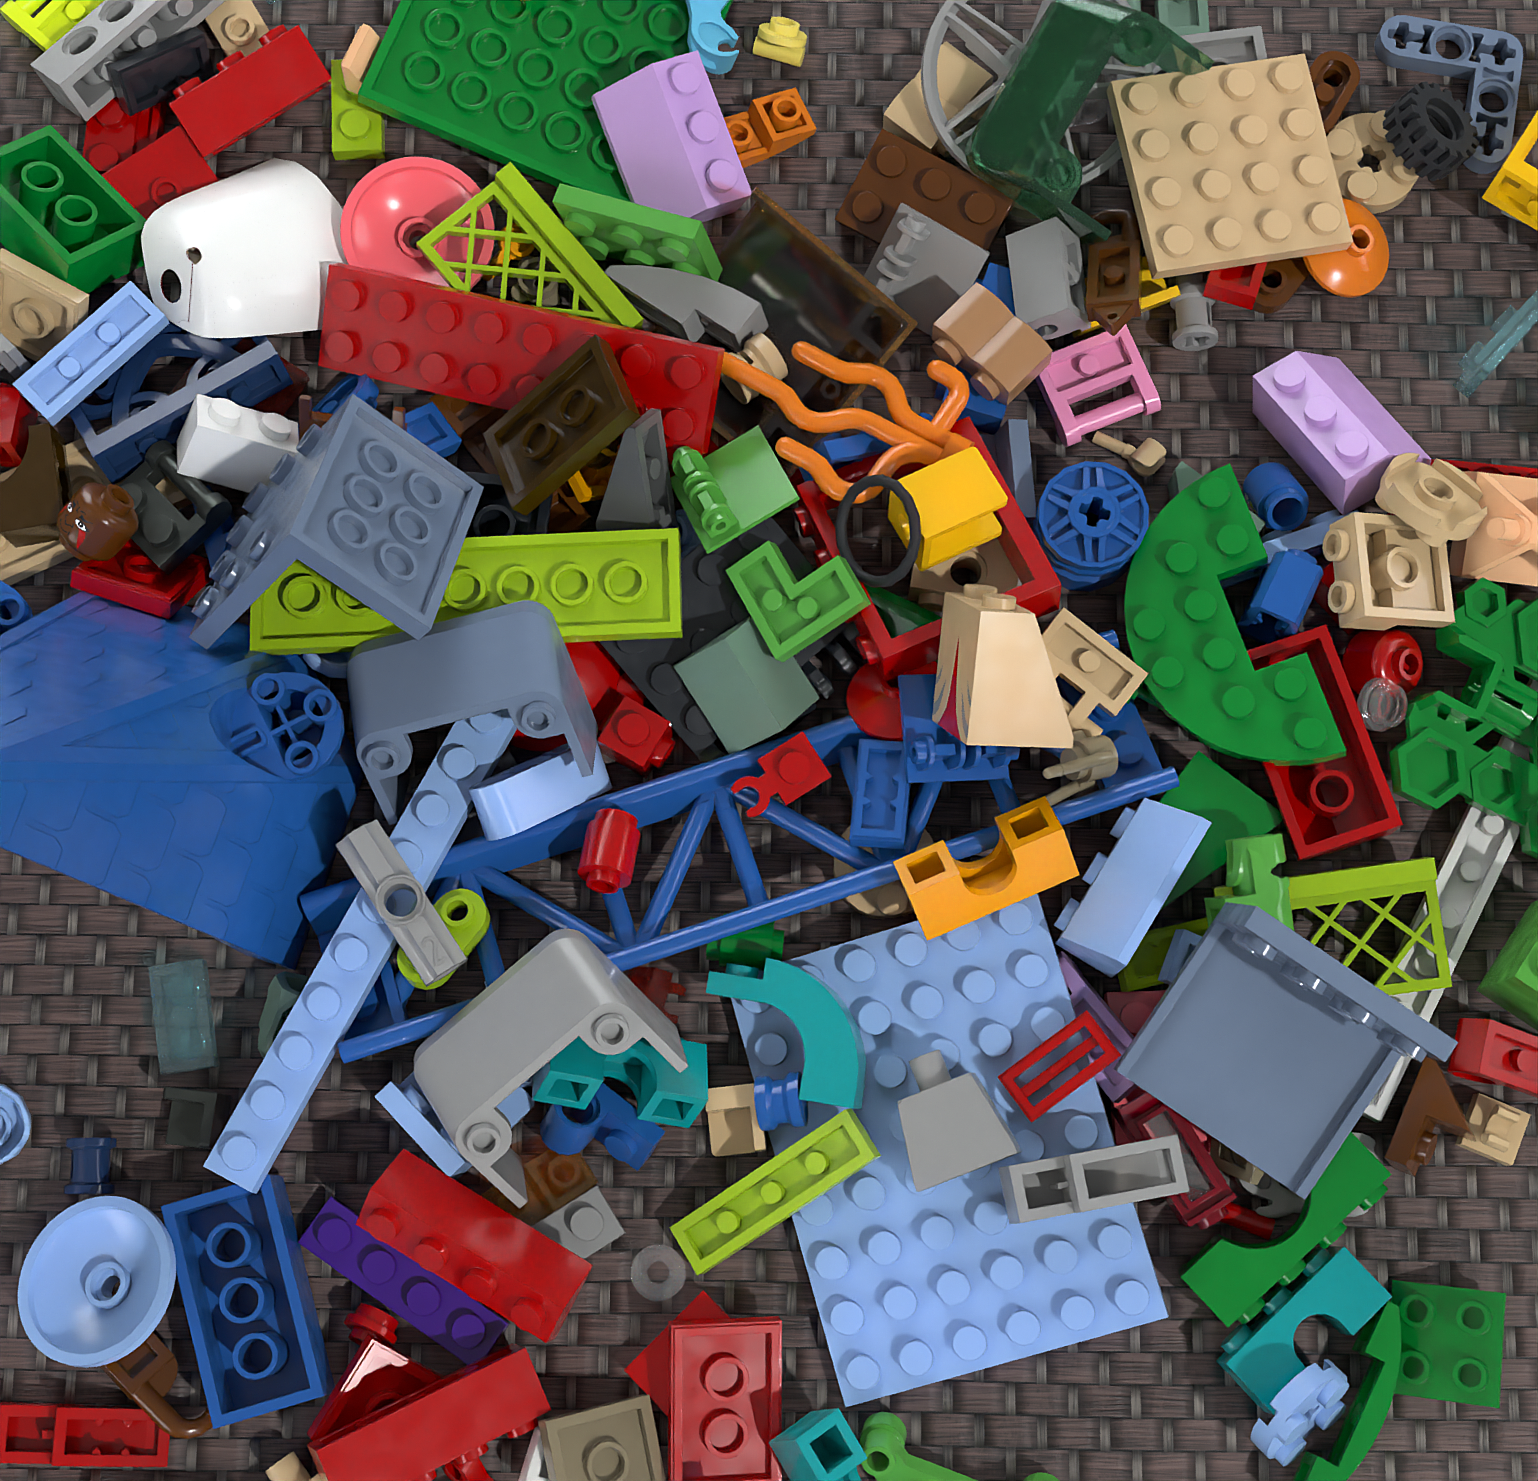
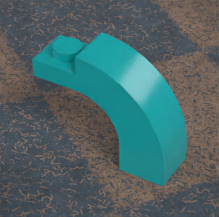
M766 958L763 980L757 979L759 968L727 963L725 973L709 971L706 993L772 1005L784 1012L795 1024L801 1035L805 1051L799 1094L800 1100L862 1109L866 1081L864 1044L853 1015L834 990L815 975L796 966Z

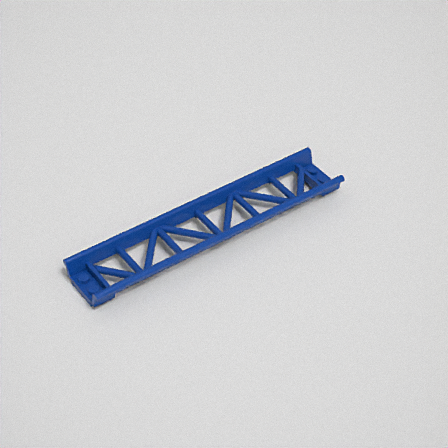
M1113 629L1098 633L1120 651L1119 641ZM1058 675L1055 680L1061 697L1074 706L1083 694ZM1132 698L1129 704L1125 703L1114 717L1109 716L1097 705L1088 716L1090 720L1103 729L1101 735L1109 737L1115 745L1118 754L1116 773L1111 777L1096 780L1100 790L1051 807L1061 825H1065L1179 787L1180 783L1174 767L1162 768ZM850 715L802 730L825 767L839 763L853 798L859 739H880L874 738L860 730ZM799 731L583 802L506 838L487 841L485 835L454 844L449 849L425 894L427 897L434 896L431 902L434 905L441 896L451 890L468 889L477 893L485 903L481 886L556 930L574 929L580 931L623 972L900 880L893 861L916 852L943 782L920 783L907 816L905 849L871 847L873 854L859 846H850V841L770 797L768 807L759 816L853 867L857 871L769 900L736 803L747 809L756 806L759 800L758 793L755 789L746 787L733 795L730 788L742 777L753 776L759 778L764 772L758 765L757 760L802 732ZM1039 747L1058 758L1061 757L1062 751L1066 749ZM1010 777L1007 780H988L1001 814L1021 806ZM611 808L626 811L638 820L637 828L690 811L637 932L623 889L619 888L616 893L612 894L601 893L616 940L503 874L504 872L583 847L587 825L591 820H594L598 810ZM715 810L748 907L659 936L711 815ZM996 824L945 841V844L951 856L956 860H960L995 848L999 841V829ZM356 877L300 895L302 908L318 937L322 955L362 887ZM491 920L486 935L476 946L487 987L506 972ZM391 954L347 1031L344 1041L338 1043L341 1059L346 1064L430 1036L474 998L409 1019L406 1005L415 987L408 983L400 970L398 973L396 972Z

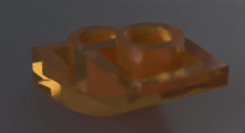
M549 1149L523 1166L528 1202L520 1209L495 1186L480 1194V1196L532 1227L586 1193L599 1182L580 1152L572 1155H563Z

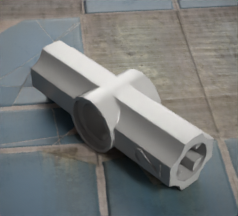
M377 819L360 826L336 844V848L375 906L381 920L387 925L426 987L447 976L468 960L426 896L422 885L415 879ZM399 889L409 890L417 896L415 910L404 917L392 915L386 910L388 897Z

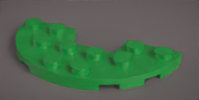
M1229 463L1209 472L1178 493L1150 524L1133 557L1124 599L1125 626L1133 661L1148 673L1143 680V684L1167 717L1172 721H1176L1182 728L1197 737L1199 742L1218 752L1237 759L1243 757L1262 762H1273L1277 766L1309 765L1346 756V748L1307 652L1255 671L1219 581L1268 563L1267 553Z

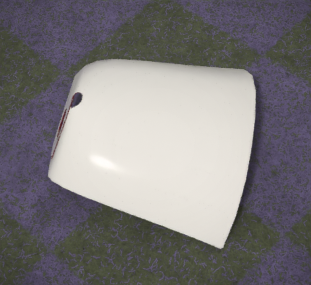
M277 158L270 159L164 204L151 214L145 222L141 234L145 270L154 305L170 322L200 337L237 338L322 330L329 264L343 263L348 265L340 237L343 209L315 174L297 162ZM196 248L200 251L202 258L197 264H193V261L190 260L189 254H187L188 249ZM168 269L173 270L178 275L181 283V296L175 303L166 298L162 289V277Z

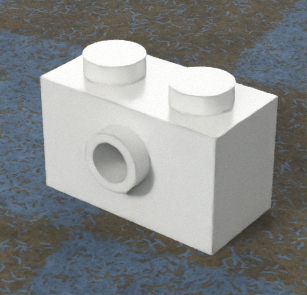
M197 393L177 439V473L248 493L251 492L258 482H262L267 486L271 481L269 476L282 456L288 453L294 457L298 453L296 450L299 443L298 423L276 413H263L239 406L225 398H211Z

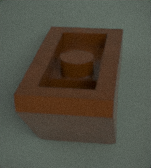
M1425 1057L1385 1156V1159L1395 1170L1413 1177L1416 1176L1420 1164L1428 1165L1434 1154L1437 1144V1135L1433 1133L1435 1127L1476 1142V1138L1445 1074L1436 1060Z

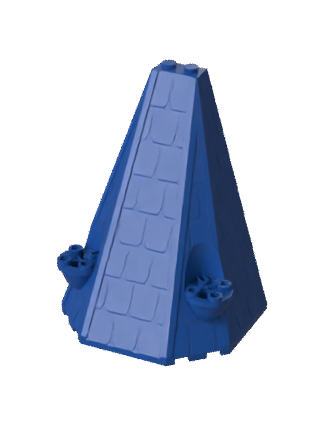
M0 580V848L207 934L244 955L295 971L311 927L302 908L300 895L325 887L338 851L336 844L343 837L364 777V771L358 761L357 754L344 731L343 711L335 695L319 681L315 671L303 659V654L270 655L264 652L250 651V625L234 622L206 649L189 638L198 616L192 613L193 608L184 605L170 619H166L88 592L80 591L33 616L31 607L21 594Z

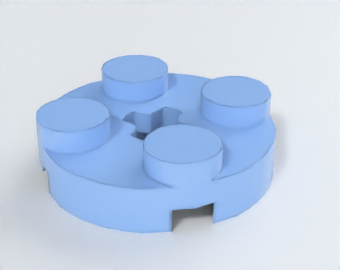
M1324 1359L1323 1369L1316 1363L1305 1368L1270 1402V1405L1276 1410L1275 1416L1268 1426L1260 1418L1258 1419L1251 1432V1441L1269 1459L1275 1458L1282 1466L1292 1463L1304 1450L1307 1444L1304 1439L1317 1426L1322 1430H1327L1344 1413L1346 1405L1340 1399L1349 1388L1347 1376L1329 1359Z

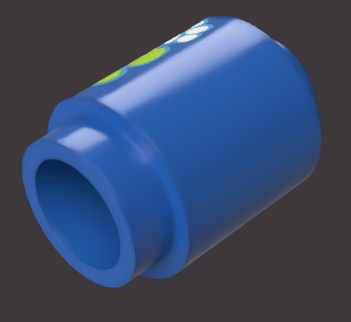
M1268 462L1255 467L1247 475L1243 484L1244 498L1256 515L1266 522V527L1273 530L1289 531L1298 527L1305 520L1309 505L1308 495L1287 467L1280 463Z

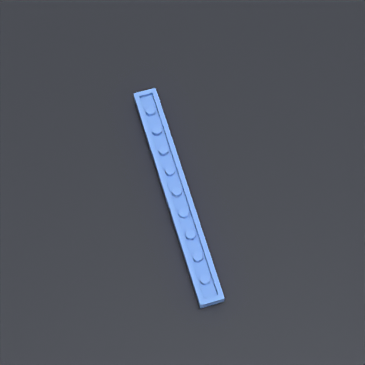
M508 709L455 721L389 837L415 879L422 885L424 892L428 889L474 807L469 788L478 782L490 778L517 730ZM362 887L203 1167L252 1193L257 1194L335 1055L338 1043L342 1042L397 944L395 937L381 920L378 911ZM406 889L394 891L387 899L386 910L395 916L404 917L415 910L417 896Z

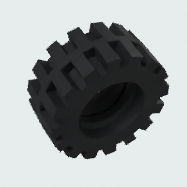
M1425 81L1416 84L1385 111L1384 117L1386 119L1383 121V129L1389 131L1385 135L1388 143H1393L1395 148L1392 151L1395 156H1401L1404 159L1403 165L1407 169L1413 167L1417 176L1423 178L1427 175L1428 180L1435 181L1436 179L1441 180L1476 152L1475 149L1478 147L1479 141L1474 138L1478 135L1477 128L1470 124L1473 118L1469 112L1465 113L1462 110L1464 105L1459 99L1455 101L1452 98V92L1446 88L1441 91L1439 84L1432 82L1429 85Z

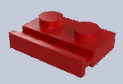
M115 96L87 121L82 157L102 175L154 142L164 134L167 110L166 101L129 116L121 110L118 97Z

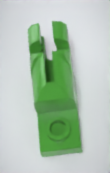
M1263 834L1225 840L1227 850L1226 886L1232 887L1233 894L1204 898L1208 928L1224 904L1229 902L1258 906L1294 931L1288 890L1290 880L1287 876H1276L1271 873L1272 868L1276 867L1278 863L1286 861L1282 834Z

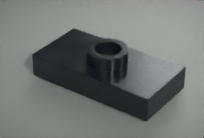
M196 27L108 65L121 110L129 116L174 97L173 91L192 78L199 77L203 83L215 76L205 35Z

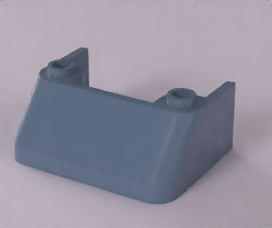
M530 600L518 601L434 623L431 630L419 641L404 631L363 642L357 645L351 652L346 668V679L356 754L389 825L396 824L400 820L409 784L408 779H410L411 775L408 766L412 759L413 746L408 733L503 709H508L514 725L527 736L548 738L565 734L582 777L593 775L599 727L551 611L543 604Z

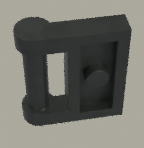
M166 440L154 443L147 450L145 461L119 485L133 498V508L139 520L138 530L131 539L168 576L215 532L232 512L230 502L218 492L212 493L195 477L177 473V449ZM166 476L197 507L196 514L189 521L155 487Z

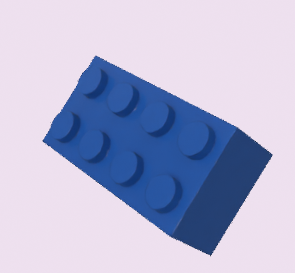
M268 1174L257 1194L234 1184L161 1206L165 1227L174 1246L176 1273L213 1429L331 1394L335 1385L301 1247L298 1243L299 1239L283 1176Z

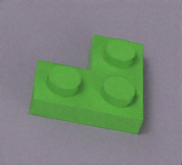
M767 541L726 569L729 578L775 660L785 662L871 604L847 560L839 555L798 582L777 544Z

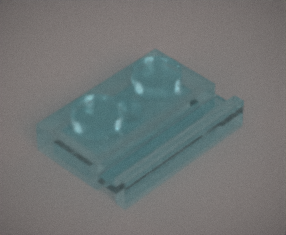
M1538 289L1519 310L1510 305L1491 326L1490 330L1496 335L1485 346L1478 340L1458 362L1457 365L1464 371L1452 386L1465 397L1469 398L1537 324Z

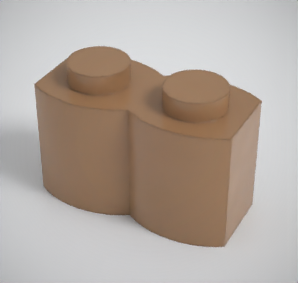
M977 282L933 324L931 338L934 341L932 346L938 357L953 367L959 365L968 371L972 376L970 378L972 386L988 401L996 399L1007 406L1050 364L1053 350L1045 340L1029 325L1015 317L1006 305L991 291Z

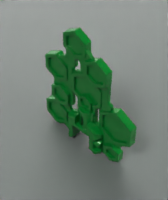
M1482 577L1474 580L1456 593L1455 623L1443 628H1437L1435 631L1436 649L1473 669L1459 701L1438 690L1418 695L1404 705V712L1407 714L1405 717L1407 739L1389 751L1393 793L1426 810L1438 809L1459 794L1465 797V803L1490 816L1500 815L1519 825L1521 851L1538 860V692L1515 680L1514 670L1538 682V595L1528 603L1517 598L1506 605L1505 589ZM1491 730H1494L1528 748L1530 762L1498 745L1493 746L1488 751H1484L1473 745V743Z

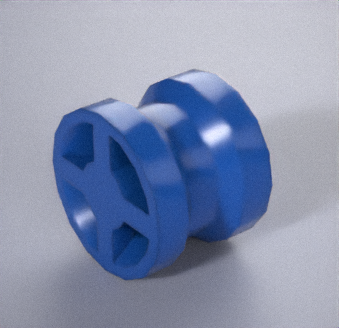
M800 1071L790 1072L784 1079L773 1080L768 1075L756 1076L754 1080V1101L761 1131L775 1130L781 1123H790L793 1127L807 1126L809 1115L808 1101L799 1099L802 1073Z

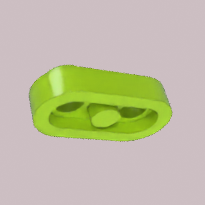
M455 889L441 896L433 907L465 956L468 957L486 935L490 926V914L484 901L477 893L468 889ZM456 909H468L464 919L460 921L451 920V915ZM400 947L398 950V968L408 983L416 988L424 990L437 988L447 982L456 971L454 970L426 987L402 948Z

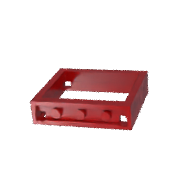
M968 416L956 421L950 432L957 433L975 442L974 447L978 449L983 459L988 461V467L1008 497L1006 506L993 511V514L1002 527L1001 535L997 539L1022 585L1001 594L1016 597V604L1035 613L1036 619L1059 610L1062 586L1060 580L971 418ZM886 451L834 471L844 481L850 483L858 482L869 474L877 460ZM920 462L907 463L900 466L891 478L894 480L901 479L929 465ZM810 480L796 486L800 499L798 500V507L792 509V512L798 522L801 536L803 538L812 537L817 547V550L813 551L817 568H820L837 555L840 556L836 543V529L827 510L839 506L841 502L832 499L820 490L814 480ZM859 581L871 604L850 617L845 623L854 621L861 635L856 637L863 659L866 658L869 665L875 663L883 680L888 681L907 671H912L938 660L942 618L891 639L864 584Z

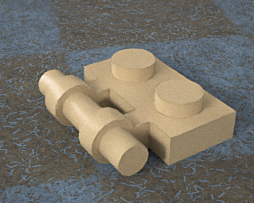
M1063 607L1041 635L1055 679L1059 675L1083 694L1074 706L1061 697L1072 732L1082 730L1087 738L1101 735L1103 729L1088 718L1089 714L1097 705L1109 716H1116L1148 673Z

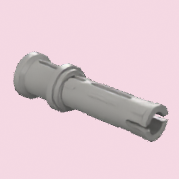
M1206 271L1176 276V285H1178L1181 295L1170 301V306L1176 310L1177 330L1172 334V343L1176 349L1200 351L1208 349L1218 342V331L1212 327L1211 306L1216 300L1203 296L1207 282Z

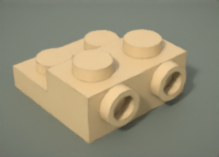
M1353 512L1329 525L1330 530L1326 533L1323 540V554L1328 561H1333L1335 582L1331 585L1328 592V605L1331 611L1338 613L1340 628L1385 631L1396 625L1443 628L1455 623L1446 544L1443 547H1433L1424 543L1417 536L1416 529L1406 524L1396 515Z

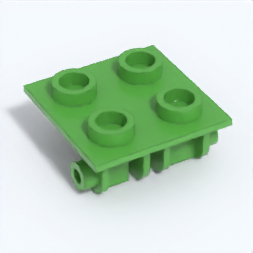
M759 426L754 427L704 458L699 451L691 449L689 446L680 447L673 453L671 466L676 475L671 477L672 488L707 554L800 499Z

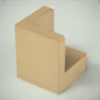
M754 1083L709 1088L708 1102L705 1106L708 1115L712 1154L715 1157L766 1151L764 1131H761L755 1110Z

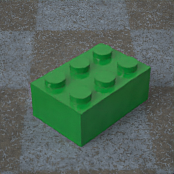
M51 125L0 147V242L9 252L87 294L144 266L141 234L147 220Z

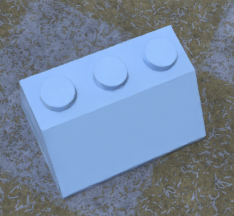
M1144 798L1135 811L1126 806L1109 833L1118 840L1108 857L1098 852L1082 880L1090 884L1082 900L1079 903L1070 898L1055 922L1054 926L1062 930L1055 944L1108 977L1112 978L1127 966L1210 827L1211 822L1201 816Z

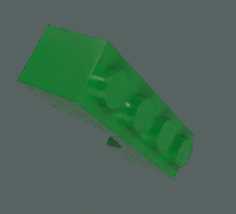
M1350 1132L1307 1198L1304 1199L1301 1212L1289 1229L1271 1240L1259 1243L1234 1241L1217 1233L1178 1270L1179 1275L1227 1327L1236 1320L1244 1325L1265 1306L1266 1301L1261 1296L1276 1282L1284 1287L1305 1269L1307 1264L1302 1258L1317 1244L1323 1249L1327 1248L1344 1233L1347 1225L1343 1220L1356 1207L1359 1206L1365 1211L1387 1192L1388 1188L1383 1182L1392 1174Z

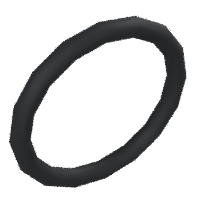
M883 474L865 476L853 484L839 505L835 523L836 543L840 556L847 560L858 581L873 588L892 586L907 575L917 559L921 542L919 512L911 494L899 481ZM882 486L893 491L902 501L909 518L910 539L906 556L897 569L885 576H873L863 571L853 559L847 541L846 525L850 507L861 492L868 487Z

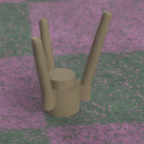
M1082 730L1072 732L1074 737L1073 748H1066L1062 751L1060 764L1043 770V776L1046 779L1065 775L1068 779L1072 780V782L1045 795L1050 806L1078 792L1093 789L1095 780L1111 777L1116 773L1118 754L1114 743L1109 737L1097 735L1087 738Z

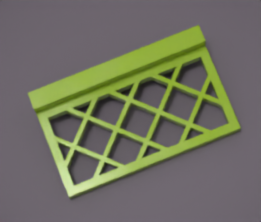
M511 162L495 174V180L416 242L419 251L451 288L471 292L472 273L502 276L500 299L506 300L508 277L538 280L535 307L642 330L644 318ZM493 199L507 213L506 232L476 229L477 212ZM470 218V228L459 227ZM513 222L523 233L512 232ZM448 235L469 237L467 263L444 261L433 247ZM475 238L505 241L503 267L473 264ZM511 242L533 244L541 253L539 271L509 268ZM546 260L556 272L545 271ZM454 271L466 273L465 284L454 273ZM544 281L562 282L569 286L574 292L572 310L542 307ZM579 299L589 311L578 310Z
M1422 857L1287 876L1290 880L1288 890L1291 911L1307 908L1323 920V923L1309 942L1315 945L1329 926L1336 929L1355 943L1341 962L1343 965L1348 967L1362 948L1386 966V969L1373 984L1388 995L1452 987L1435 881L1438 878L1434 857ZM1226 885L1212 887L1213 897L1233 894L1232 887H1227ZM1424 892L1427 915L1414 931L1389 914V911L1402 894ZM1391 896L1383 908L1370 900ZM1361 900L1378 914L1358 939L1336 923L1334 919L1347 902ZM1336 904L1328 916L1316 908V906ZM1384 918L1410 936L1391 962L1365 944ZM1428 925L1430 927L1432 944L1421 937V934ZM1416 941L1434 954L1437 977L1414 980L1397 967ZM1393 972L1405 980L1384 984Z

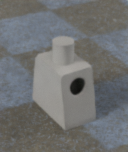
M940 1050L929 1052L909 1061L920 1092L899 1100L898 1110L913 1182L917 1192L924 1191L1022 1152L1018 1142L975 1073L970 1072L951 1080Z

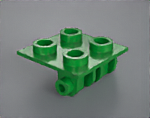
M1392 1280L1391 1302L1398 1306L1401 1322L1400 1367L1394 1394L1500 1408L1506 1293Z

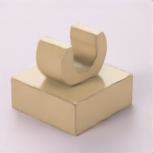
M1473 1094L1465 1117L1476 1138V1142L1458 1136L1455 1145L1502 1165L1512 1166L1531 1114L1483 1094Z

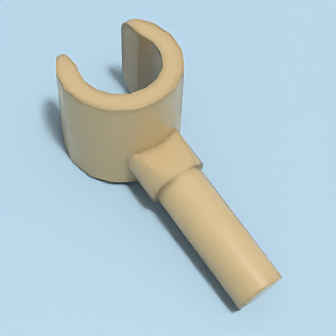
M1099 431L1093 437L1092 443L1121 455V457L1128 460L1134 471L1143 477L1154 474L1165 463L1166 449L1155 439L1147 438L1136 449L1129 443L1126 444Z

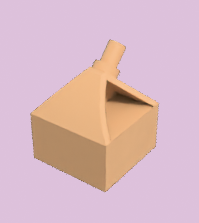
M1463 471L1480 488L1483 496L1478 504L1481 509L1487 506V515L1471 537L1459 541L1452 540L1449 559L1450 575L1471 579L1484 577L1489 581L1538 586V479Z

